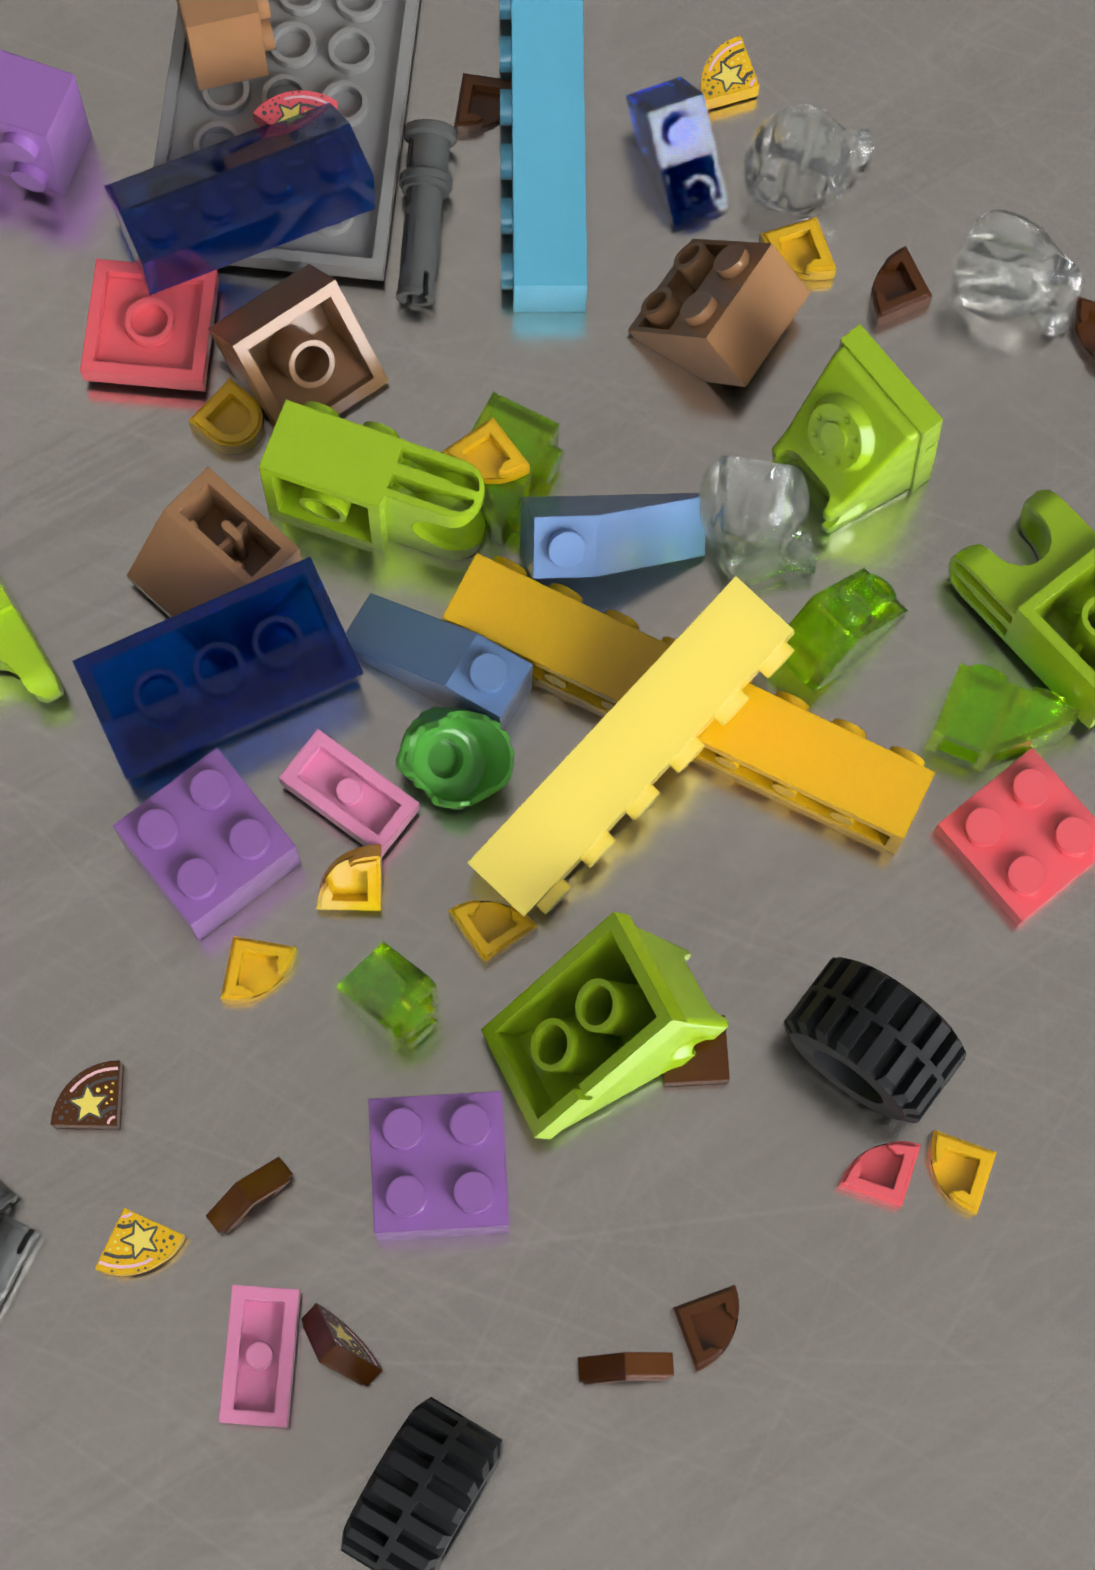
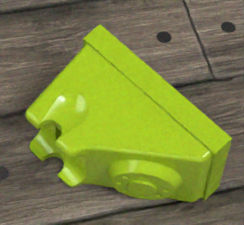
M859 324L840 339L839 348L831 357L784 434L774 444L772 448V471L777 474L785 468L795 467L807 475L829 501L823 511L822 517L826 521L822 523L821 529L826 533H831L905 490L915 491L931 478L943 418L863 326Z
M613 911L481 1029L534 1138L552 1139L561 1130L671 1069L683 1066L696 1055V1051L693 1048L696 1044L705 1040H714L728 1027L726 1017L719 1015L710 1006L686 961L691 957L690 952L683 947L635 926L629 914Z

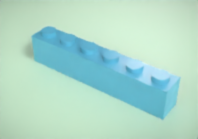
M499 0V20H511V36H500V73H511L512 89H500V126H512V143H500V180H512V198H501V235H513V253H501V290H513V312H585L587 297L583 0Z

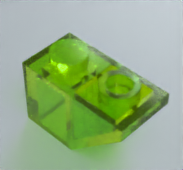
M493 392L471 432L493 417L530 464V473L515 481L501 484L484 483L485 498L481 510L485 519V528L490 543L502 549L511 532L520 535L521 497H531L540 480L547 484L552 480L562 461L564 450L558 447L559 423Z
M863 568L813 595L788 624L794 629L795 634L787 643L795 651L784 664L814 692L846 671L891 629L908 610L896 599L894 589L886 580L878 575L870 574Z
M960 663L948 686L924 748L980 771H985L1022 756L1032 747L1034 750H1038L1063 740L1075 724L1080 710L1067 706L1066 700L1053 691L1043 688L1027 690L1007 682V677L993 667L982 664H974L970 667Z
M384 941L336 986L339 999L392 1053L403 1043L412 1049L438 1024V1020L434 1017V1014L439 1010L437 984Z

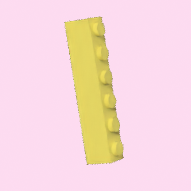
M735 576L467 863L523 917L532 914L537 907L545 915L548 914L572 888L564 880L581 861L591 868L615 843L616 839L609 833L615 824L625 814L635 821L660 795L661 792L653 784L670 766L679 774L701 752L705 745L697 737L709 724L716 719L722 726L726 725L747 703L750 697L742 689L760 671L765 677L770 678L792 655L795 650L787 642L795 634L794 629Z

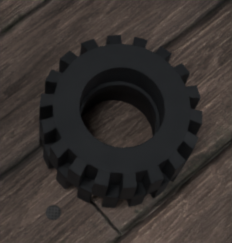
M842 957L830 959L784 1021L785 1030L796 1049L828 1080L872 1110L891 1119L908 1123L920 1122L966 1057V1051L952 1027L922 998L882 971L865 963Z
M433 1397L416 1406L393 1438L357 1500L343 1530L341 1551L372 1570H438L488 1485L501 1459L503 1440Z

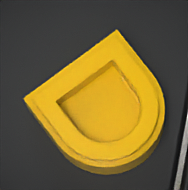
M231 378L188 420L191 430L217 451L230 455L242 454L254 448L264 432V419L259 403Z

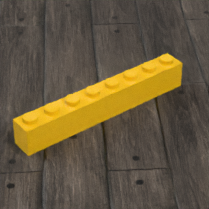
M476 553L442 616V620L478 633L533 664L532 680L605 715L676 640L671 637H663L660 641L640 631L639 625L632 618L621 612L606 610L604 614L583 604V599L577 592L562 584L550 583L549 586H545L527 577L525 569L516 562L502 556H495L491 560L479 553ZM753 680L742 689L750 699L738 713L724 726L714 719L697 737L705 747L695 757L696 759L893 854L896 853L904 840L936 773L924 767V760L912 751L897 746H892L888 750L867 740L866 732L857 725L843 719H833L832 722L809 712V705L802 699L783 691H777L773 695L752 685Z

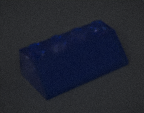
M331 103L324 104L272 125L261 126L104 186L107 197L150 295L376 209L374 175L350 123Z
M311 557L72 661L128 784L361 681L364 674Z

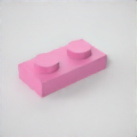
M319 729L316 730L279 776L280 784L362 845L382 844V857L420 810L418 801Z
M232 1285L219 1423L279 1428L289 1427L301 1297L299 1289Z

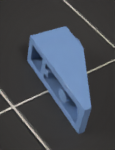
M705 493L521 497L520 559L533 579L598 577L705 556L707 495Z
M370 593L338 644L342 650L443 707L465 708L487 715L490 719L499 722L503 730H506L532 688L533 664L478 633Z

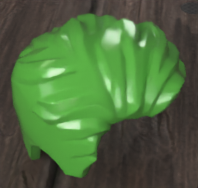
M432 707L429 710L422 711L418 718L414 719L406 729L395 761L397 770L412 781L415 788H420L426 792V795L435 806L461 810L464 807L481 802L501 790L509 782L513 775L514 762L512 760L514 758V751L509 745L511 739L507 731L501 729V724L496 720L490 719L487 715L465 708Z

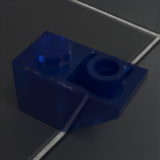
M678 77L626 95L639 153L670 223L676 226L728 208L729 204L704 94L682 77Z

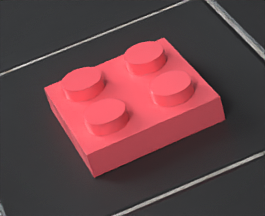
M96 259L80 366L83 381L205 392L212 336L208 328L214 325L220 281L218 271L216 269Z
M1033 747L943 819L934 829L936 834L1017 926L1095 863V817Z

